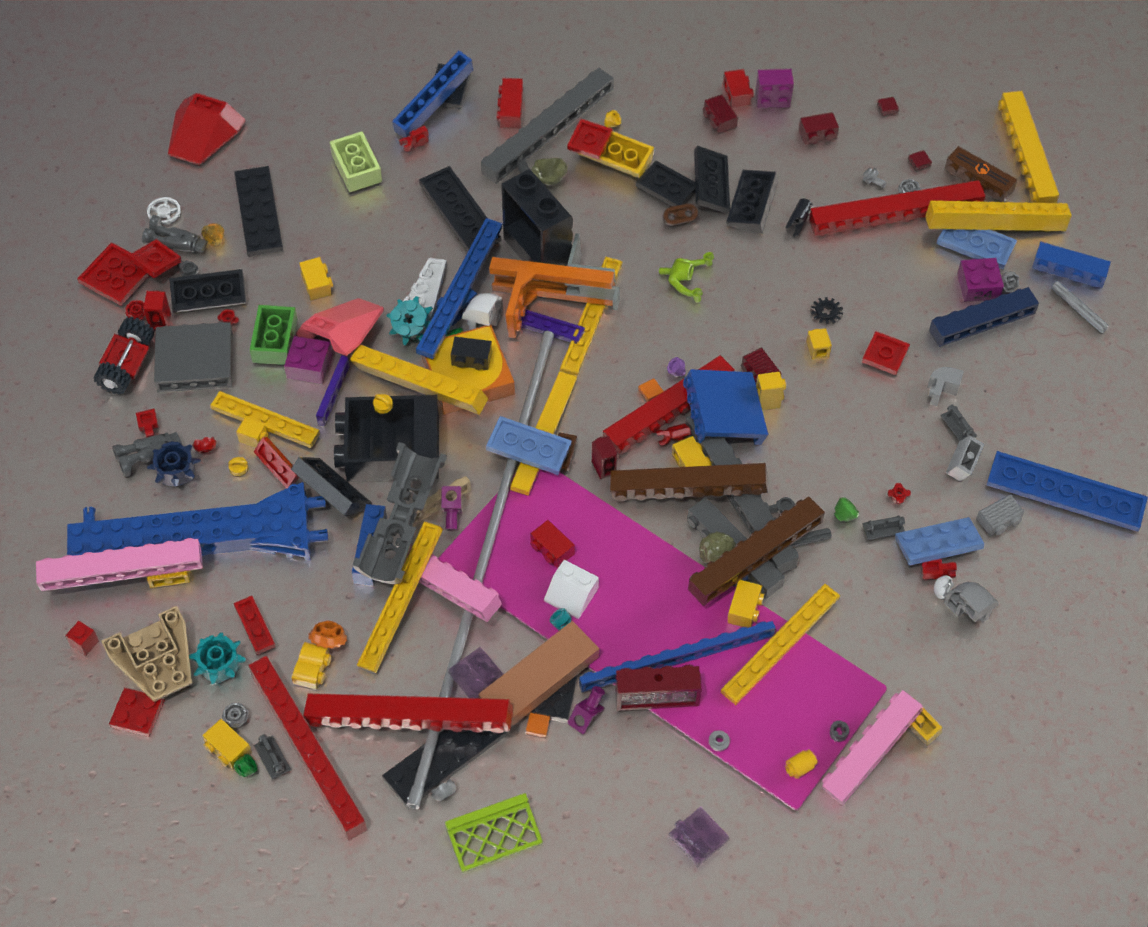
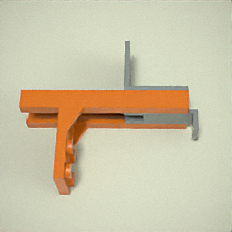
M579 233L575 234L567 266L492 257L489 266L490 274H495L494 282H492V291L511 293L505 315L508 336L516 338L517 332L521 331V317L525 316L526 307L537 297L613 306V310L617 311L620 301V288L616 287L615 269L579 265L581 260Z

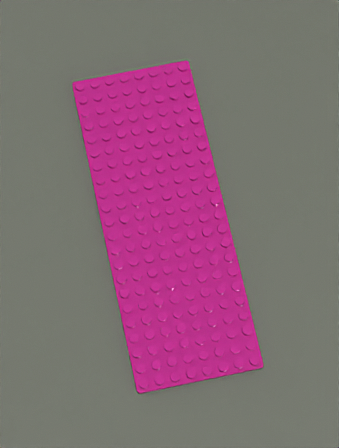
M539 469L529 496L512 491L509 488L482 584L487 589L493 588L498 592V597L502 603L500 608L547 640L555 635L559 630L550 623V617L558 608L544 602V598L558 568L553 564H549L544 559V555L540 551H535L530 544V533L549 520L575 544V554L567 561L599 577L598 590L580 618L577 619L571 616V621L599 648V658L587 667L593 672L601 671L608 666H619L625 661H636L646 655L660 654V652L666 649L674 650L684 644L698 643L704 638H715L725 632L732 633L742 628L741 626L728 623V612L736 587L731 586L703 606L688 590L691 575L695 572H701L705 568L704 566L559 472L556 475ZM498 493L438 558L442 563H449L454 570L465 572L472 580ZM758 605L757 623L753 622L752 627L759 622L773 621L776 627L775 635L787 621L767 607ZM805 634L737 705L721 694V689L771 638L672 666H699L702 687L699 706L648 710L793 810H799L887 690L886 685L808 634ZM835 721H844L849 726L848 737L842 742L834 741L830 737V728ZM837 728L838 735H842L841 728ZM714 731H724L728 734L730 743L727 749L715 751L710 747L709 736ZM716 738V741H717V742H722L723 739H722V738ZM802 750H811L818 762L815 768L798 779L794 776L790 777L785 770L786 760Z

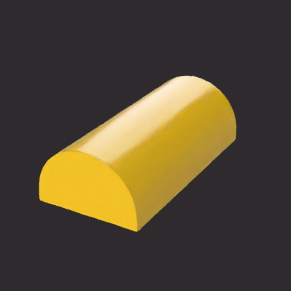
M613 131L600 160L577 154L640 178L651 165L654 147Z

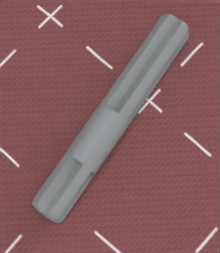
M1056 281L1052 284L1051 289L1100 333H1104L1108 329L1109 325L1061 282Z

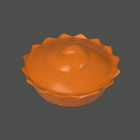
M333 621L317 623L308 634V639L311 640V643L316 644L317 647L322 646L324 649L328 647L331 649L334 647L339 648L348 641L343 627Z

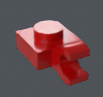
M424 125L409 132L410 136L401 138L399 145L404 147V152H408L412 149V146L415 148L429 142L428 129Z
M155 409L137 412L136 417L140 432L145 431L146 438L154 436L153 429L159 428Z
M685 423L668 427L667 430L656 431L657 436L664 435L663 440L657 441L659 445H666L670 438L682 440L691 434L690 427Z
M942 559L921 563L923 579H938L943 575L951 578L956 577L955 570H957V565L955 562L942 563Z

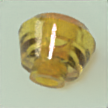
M212 223L202 227L201 235L211 246H219L224 238V229L220 224Z

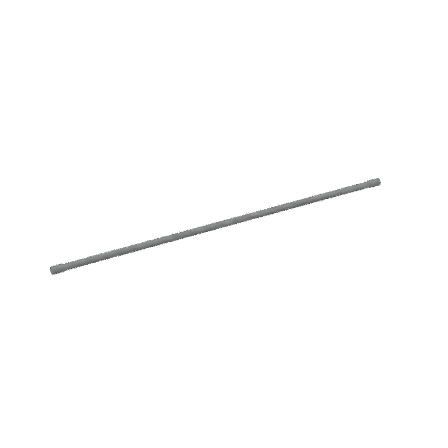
M550 331L543 333L540 350L520 415L519 423L528 425L548 352L554 338V334ZM510 458L507 460L473 580L477 579L481 583L484 579L517 464L516 460ZM465 609L439 697H450L473 617V614ZM429 729L416 778L407 801V806L412 809H419L440 731Z

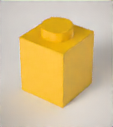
M826 328L808 331L806 343L811 359L830 357L832 345Z
M246 417L236 431L240 443L254 448L257 447L262 437H268L265 424Z

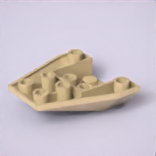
M177 606L158 614L160 621L124 638L119 632L101 641L109 659L154 702L192 684L186 623Z

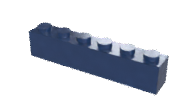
M1029 287L1017 289L1012 293L1002 294L992 300H985L974 306L970 305L960 311H953L942 317L938 316L931 321L929 332L937 345L942 347L1036 314L1039 302Z

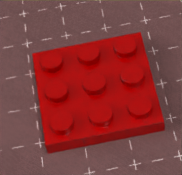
M111 242L77 280L81 285L122 306L148 278L149 274L129 261L131 252Z

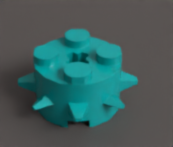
M418 296L408 301L398 299V305L394 307L391 313L387 314V317L391 319L392 325L389 334H399L402 337L403 345H407L410 340H421L431 322L429 313L433 309L432 306L423 308L419 303Z
M219 633L217 637L211 635L205 639L201 638L197 646V652L189 655V658L197 662L198 665L194 676L202 674L204 678L211 681V684H220L223 681L234 678L235 673L239 670L240 663L245 662V658L238 655L236 650L241 642H233L224 636L223 633Z

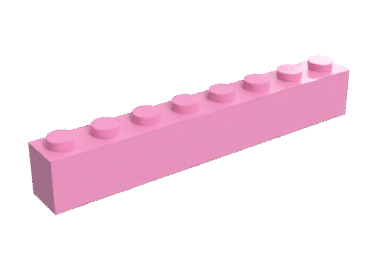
M187 538L183 541H166L163 544L156 545L145 544L141 547H125L120 550L107 549L98 553L86 552L83 555L77 556L65 555L62 558L56 559L45 558L41 561H36L37 585L41 591L203 569L201 546L198 539Z

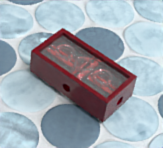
M663 666L662 668L643 667L633 670L630 668L616 670L615 695L617 711L699 706L702 690L699 666Z

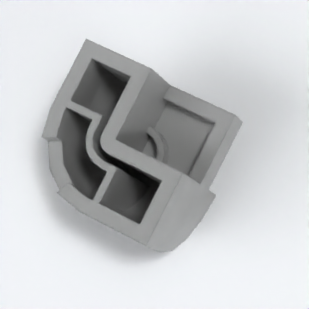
M975 582L959 584L948 592L944 602L957 617L966 612L974 622L980 619L983 623L989 619L992 610L999 605V602L983 586Z

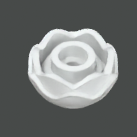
M947 575L939 577L934 585L935 595L942 600L946 599L948 592L954 586L953 579Z

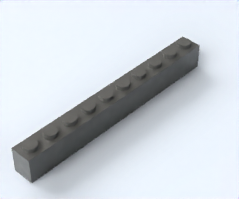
M600 68L591 72L584 80L578 82L574 88L568 90L564 96L557 99L549 108L544 109L539 116L533 118L529 124L521 128L514 136L509 137L504 144L497 147L489 156L484 157L481 161V173L495 184L500 182L517 168L518 161L522 159L527 160L613 90L614 78Z
M690 415L686 417L685 424L690 427V437L693 436L696 442H698L694 431V421ZM706 436L702 443H700L703 454L710 459L712 466L742 464L741 460L734 455L733 447L730 443L726 442L725 437ZM761 494L726 495L750 535L756 530L760 531L770 520L774 521L777 519L776 517L773 518L770 513V507L766 502L764 503ZM790 545L769 561L781 573L797 567L799 555L797 550Z

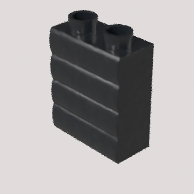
M531 169L501 183L503 239L522 261L567 266L573 240V232L571 230L573 218Z
M437 395L390 396L393 408L385 414L375 411L373 406L375 396L345 397V412L335 413L336 435H344V445H334L335 468H344L346 480L349 482L394 480L391 477V473L398 457L396 449L399 442L406 444L417 455L431 459L439 457V410ZM439 470L435 479H439Z

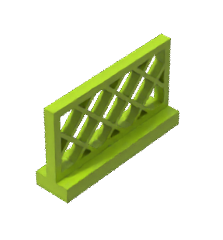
M526 793L445 821V828L462 873L543 844ZM526 809L528 815L525 824L514 819L516 813ZM504 818L510 821L505 831L494 827L497 819ZM512 822L523 827L519 838L507 833ZM483 825L490 828L485 839L474 834L477 826ZM525 829L534 832L537 840L530 843L522 840ZM492 830L503 834L499 845L487 840ZM463 832L469 835L465 846L456 842L455 834ZM506 836L517 841L515 847L511 850L501 847ZM472 837L483 842L479 852L467 848ZM485 844L497 848L494 856L486 857L481 854ZM465 851L476 855L474 863L464 866L462 860Z

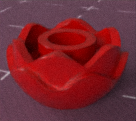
M141 300L130 301L126 305V316L129 318L133 317L134 319L139 318V321L144 319V302Z
M205 437L202 440L196 439L192 446L198 453H206L215 449L217 441L214 437Z

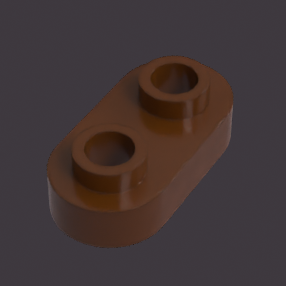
M683 204L667 208L662 218L668 226L690 223L696 219L698 210L693 204ZM685 212H690L691 216H686ZM672 215L674 220H670L668 216Z

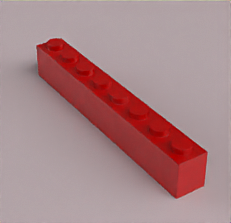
M721 355L698 369L735 371ZM684 379L603 430V437H610L618 455L627 452L634 444L641 443L648 435L656 433L662 426L672 423L677 416L689 411L690 404L687 402V391L683 385Z

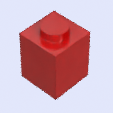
M78 621L65 635L70 646L84 656H87L99 642L95 631L81 621Z

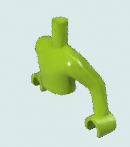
M707 252L703 255L704 259L698 260L677 258L672 268L660 267L659 274L669 275L668 281L670 285L681 294L692 297L698 303L701 301L700 296L703 295L700 288L689 290L680 281H690L694 267L705 264L706 266H711L714 255L712 252Z

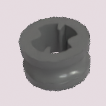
M844 721L833 722L829 732L830 737L837 742L846 740L849 734L847 723ZM837 728H841L842 735H838Z

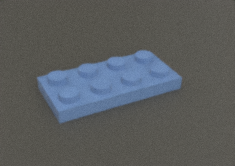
M943 229L937 240L938 245L974 259L997 258L998 266L1003 270L1017 242L1016 239L992 230Z
M500 416L486 445V450L558 475L572 441Z
M969 517L900 532L895 535V540L909 566L984 549V542Z

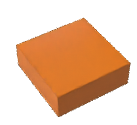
M654 378L638 386L639 392L647 402L664 392Z
M530 713L526 734L546 738L550 716Z

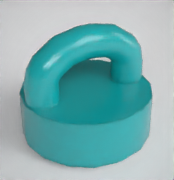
M564 608L556 610L550 617V623L559 631L571 622V616Z

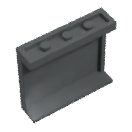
M230 322L156 327L154 384L157 393L232 388L231 335H233Z

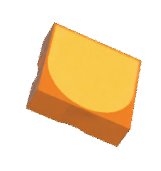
M491 324L490 326L486 325L445 337L434 359L421 355L426 369L480 388L487 396V402L515 395L513 377ZM454 337L492 341L489 370L452 366L451 351ZM438 400L443 415L463 410Z

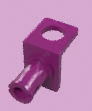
M442 486L441 509L443 513H446L445 530L448 531L458 530L457 514L462 513L460 486ZM452 490L457 493L456 500L448 501L446 499L448 491Z
M594 686L589 697L576 704L568 724L581 734H584L593 717L605 709L599 704L605 691L601 687ZM576 715L584 718L585 723L583 726H579L576 723Z

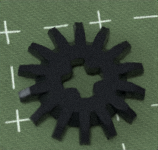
M825 297V300L818 298L819 303L814 301L813 304L815 306L810 308L814 310L811 311V315H816L814 319L821 318L819 323H822L825 319L826 325L829 324V320L834 324L835 320H840L839 316L843 315V312H839L843 310V307H837L840 303H834L835 299L833 298L831 300H828V297ZM824 308L831 310L830 314L823 313Z

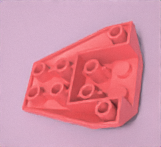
M357 298L314 314L301 325L296 332V336L313 339L316 335L328 338L335 352L347 356L362 343L383 313L384 307Z

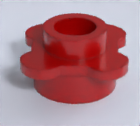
M230 309L223 310L217 317L219 321L230 322L231 325L239 322V318Z
M896 483L892 490H888L887 494L893 502L902 504L906 497H910L911 491L902 487L901 483Z

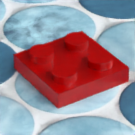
M580 119L567 144V150L600 160L613 134V129Z
M156 239L131 253L129 261L151 277L156 278L181 263V256Z
M875 331L862 358V363L897 375L910 344Z
M124 687L109 726L149 737L164 699L161 698L154 702L144 692Z

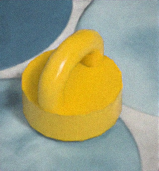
M611 110L606 113L605 127L615 128L621 125V117L617 111Z
M376 394L373 406L375 411L385 414L391 411L393 402L389 395Z
M235 457L228 462L229 471L234 476H243L249 469L248 463L243 457Z

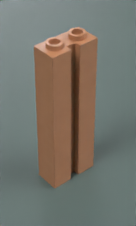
M571 621L480 692L478 698L509 699L513 707L512 727L598 659L599 648Z

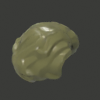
M546 158L536 160L532 167V172L545 185L554 186L561 182L568 168L561 158Z
M716 531L715 533H710L700 542L699 556L706 564L711 561L715 562L725 551L734 549L736 543L730 535Z

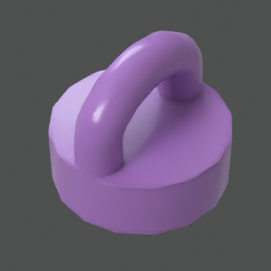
M678 357L671 359L667 366L668 373L673 376H685V362Z

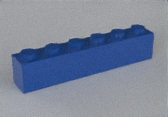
M458 51L392 121L394 132L404 138L410 136L409 132L420 128L473 71L472 59Z

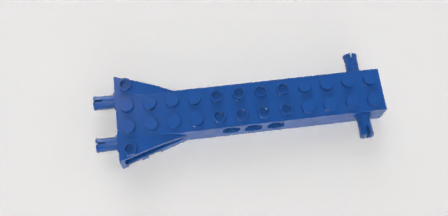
M304 482L297 485L292 484L287 489L277 492L256 504L100 521H95V508L89 507L88 512V508L85 507L83 509L82 523L67 524V555L77 556L83 555L86 552L98 553L107 549L120 550L125 547H141L145 544L156 545L163 544L166 541L177 542L193 538L199 540L202 556L252 550L275 555L276 553H282L292 558L293 556H299L311 561V543L328 541V530L310 531L308 529L307 511L312 508H326V500L322 496L307 497Z

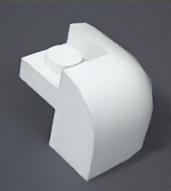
M481 293L475 296L469 302L462 316V319L467 320L469 330L479 328L482 324L497 326L503 316L502 297L492 293Z

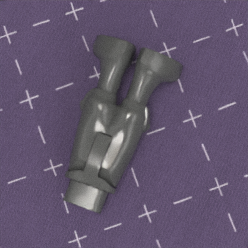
M152 215L149 229L145 228L142 235L143 244L147 245L157 239L168 248L192 253L198 251L203 253L207 246V241L194 233L176 227H164L161 224V218L157 215Z
M167 432L137 439L130 445L117 444L112 446L117 462L120 464L123 475L127 477L131 475V468L135 463L153 460L154 449L159 450L162 448L161 445L171 441L180 442L181 445L182 442L177 432L172 434Z

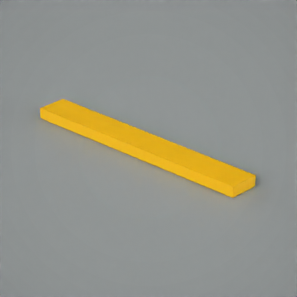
M605 257L601 267L615 269L616 281L623 261ZM586 303L578 323L579 326L585 327L584 334L577 344H575V341L570 342L560 367L561 372L578 376L606 305ZM578 329L575 330L573 336H577L579 332Z
M559 371L535 427L536 429L555 434L577 381V376ZM521 462L510 490L529 496L539 468Z
M428 522L423 523L403 565L402 571H405L403 580L399 584H394L357 663L359 668L373 673L377 672L443 531L441 526Z
M824 584L721 689L720 693L737 705L840 599V595Z

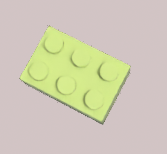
M363 131L330 141L332 157L349 192L382 182L381 168Z

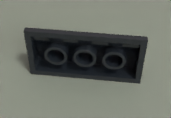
M742 170L726 221L727 225L747 232L763 233L778 184L776 172Z
M242 269L169 278L173 313L246 304L245 282Z
M298 457L291 468L294 473L344 516L365 510L366 504L372 505L370 500L320 458Z

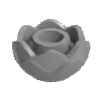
M907 179L901 182L898 190L899 193L921 190L918 182L913 179Z
M1008 271L1001 275L1004 285L1002 292L1012 293L1019 286V276L1013 271Z
M231 703L225 707L222 719L230 727H240L248 719V710L241 703Z
M449 779L446 783L440 784L438 788L432 789L431 796L438 801L444 800L455 793V782Z

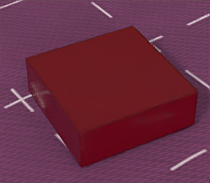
M894 97L878 99L877 105L882 116L899 112V107Z
M924 150L908 156V160L915 171L932 165V161Z

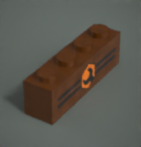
M959 146L947 158L944 170L964 182L979 180L984 193L1000 202H1005L1013 193L1018 180Z

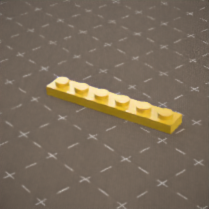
M221 391L218 392L210 405L212 410L237 420L243 421L246 417L266 425L268 432L308 448H312L320 435V431L316 428Z

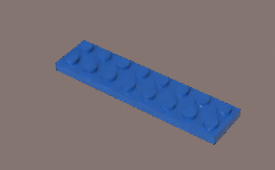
M999 451L995 454L986 484L996 489L1137 532L1140 530L1148 496Z

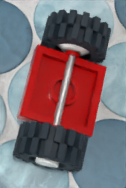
M126 317L117 332L118 335H113L99 362V368L93 377L94 382H97L101 389H106V392L110 393L111 391L112 394H123L131 379H135L149 352V344L155 334L154 329L149 324H145V321H139V318Z

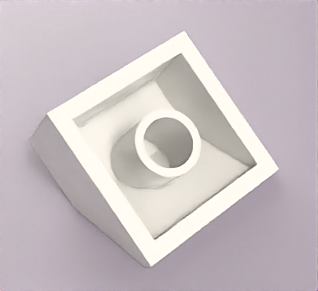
M563 560L552 578L544 602L558 609L564 608L571 616L579 619L598 590L599 577Z

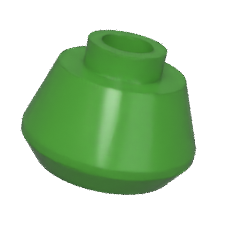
M846 497L839 498L834 508L836 518L841 522L857 519L859 511Z

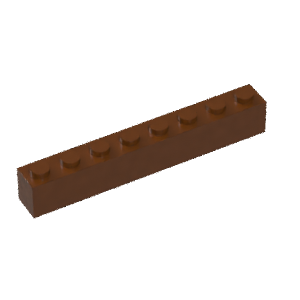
M766 463L611 471L610 492L613 500L617 501L671 497L681 499L692 496L701 498L703 496H740L742 494L760 495L768 493V472Z
M809 496L804 500L797 501L793 508L784 510L777 519L767 522L760 531H754L747 540L738 542L731 551H725L718 560L708 563L701 572L692 574L689 578L688 590L705 606L821 524L825 511Z

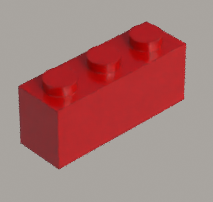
M502 78V85H499V95H501V98H498V108H500V111L497 110V121H500V128L521 129L523 79Z

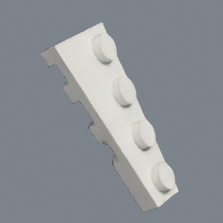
M429 258L419 274V279L411 287L408 297L406 296L404 301L413 300L415 296H418L419 303L423 308L432 306L433 309L429 313L431 320L435 313L436 303L447 267V260Z

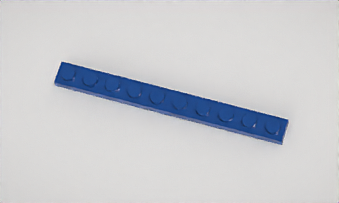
M488 218L485 219L416 348V354L434 359L500 234L503 223Z
M763 621L753 627H742L735 632H725L711 639L704 638L698 643L684 644L674 650L666 649L660 652V654L646 655L636 661H625L619 666H608L595 673L587 672L579 677V687L583 693L592 690L594 686L604 687L614 684L616 670L623 668L633 670L643 667L662 668L663 666H675L768 639L774 636L776 627L773 621Z

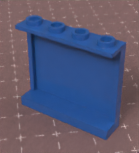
M690 369L684 378L683 385L687 391V402L690 404L691 418L694 421V431L698 442L702 443L706 436L753 438L754 445H762L768 436V431L753 373Z

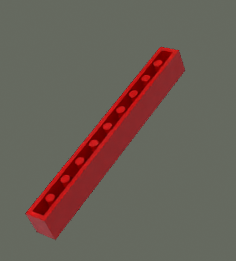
M977 180L810 208L809 222L814 236L826 235L845 230L926 218L930 201L984 202L986 195L980 181Z
M267 655L249 664L252 678L347 840L350 841L366 832L365 820Z
M308 693L303 717L313 727L329 725L334 728H340L341 726H350L356 729L361 727H370L372 729L389 727L394 730H400L401 728H410L416 731L421 729H431L433 731L450 729L454 732L471 730L477 733L482 731L503 733V731H510L513 707L509 699Z

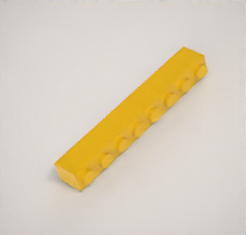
M1023 91L1002 93L998 107L1002 111L1003 122L1007 125V134L1011 137L1012 148L1016 151V160L1020 163L1021 174L1025 177V186L1029 189L1030 201L1033 203H1057L1059 192Z
M930 201L925 217L929 229L1066 231L1072 214L1067 203Z
M359 345L350 358V361L358 370L425 395H437L438 400L480 415L488 401L487 396L480 388L363 345Z

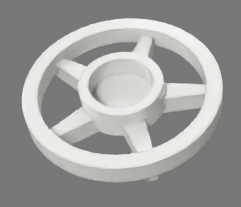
M169 197L155 199L147 208L149 219L152 217L150 214L151 210L157 212V216L167 219L161 220L162 225L172 224L179 218L181 213L179 203ZM159 202H164V204H161L158 207H153L155 204ZM168 202L175 204L177 208H170ZM177 212L174 217L170 218L171 213Z

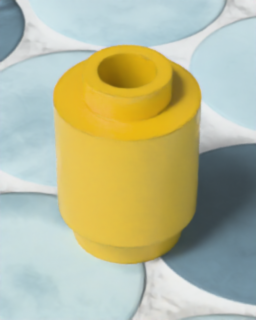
M802 750L786 760L785 770L790 777L794 776L798 779L814 769L818 762L811 750Z

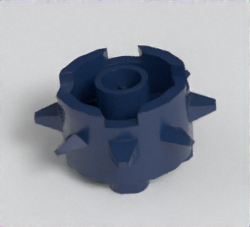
M171 441L161 445V449L153 450V464L148 465L147 469L156 470L157 477L155 482L157 484L162 482L165 486L177 487L187 484L194 479V464L201 460L192 458V445L183 446L180 442Z

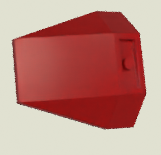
M195 93L184 99L176 111L168 156L201 165L239 133L245 123V118L227 102Z

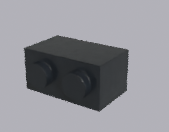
M455 336L451 351V365L460 368L468 367L477 370H489L492 341Z

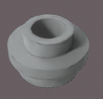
M714 731L709 736V745L715 751H723L729 746L730 739L724 731ZM716 738H722L723 741L717 742Z

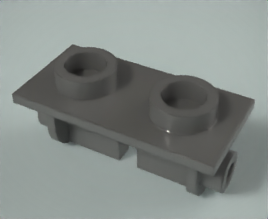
M952 404L947 407L948 412L941 414V417L959 441L965 439L968 435L974 438L977 437L973 431L974 429L962 416L957 406Z
M900 515L862 523L867 540L894 536L896 533L905 532L903 527L905 519L900 517Z
M266 734L261 735L258 738L259 742L254 747L273 780L290 771L291 768L273 735L271 737L266 736Z

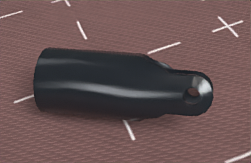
M805 198L799 200L785 226L788 229L794 224V237L800 233L810 214V208H813V203Z

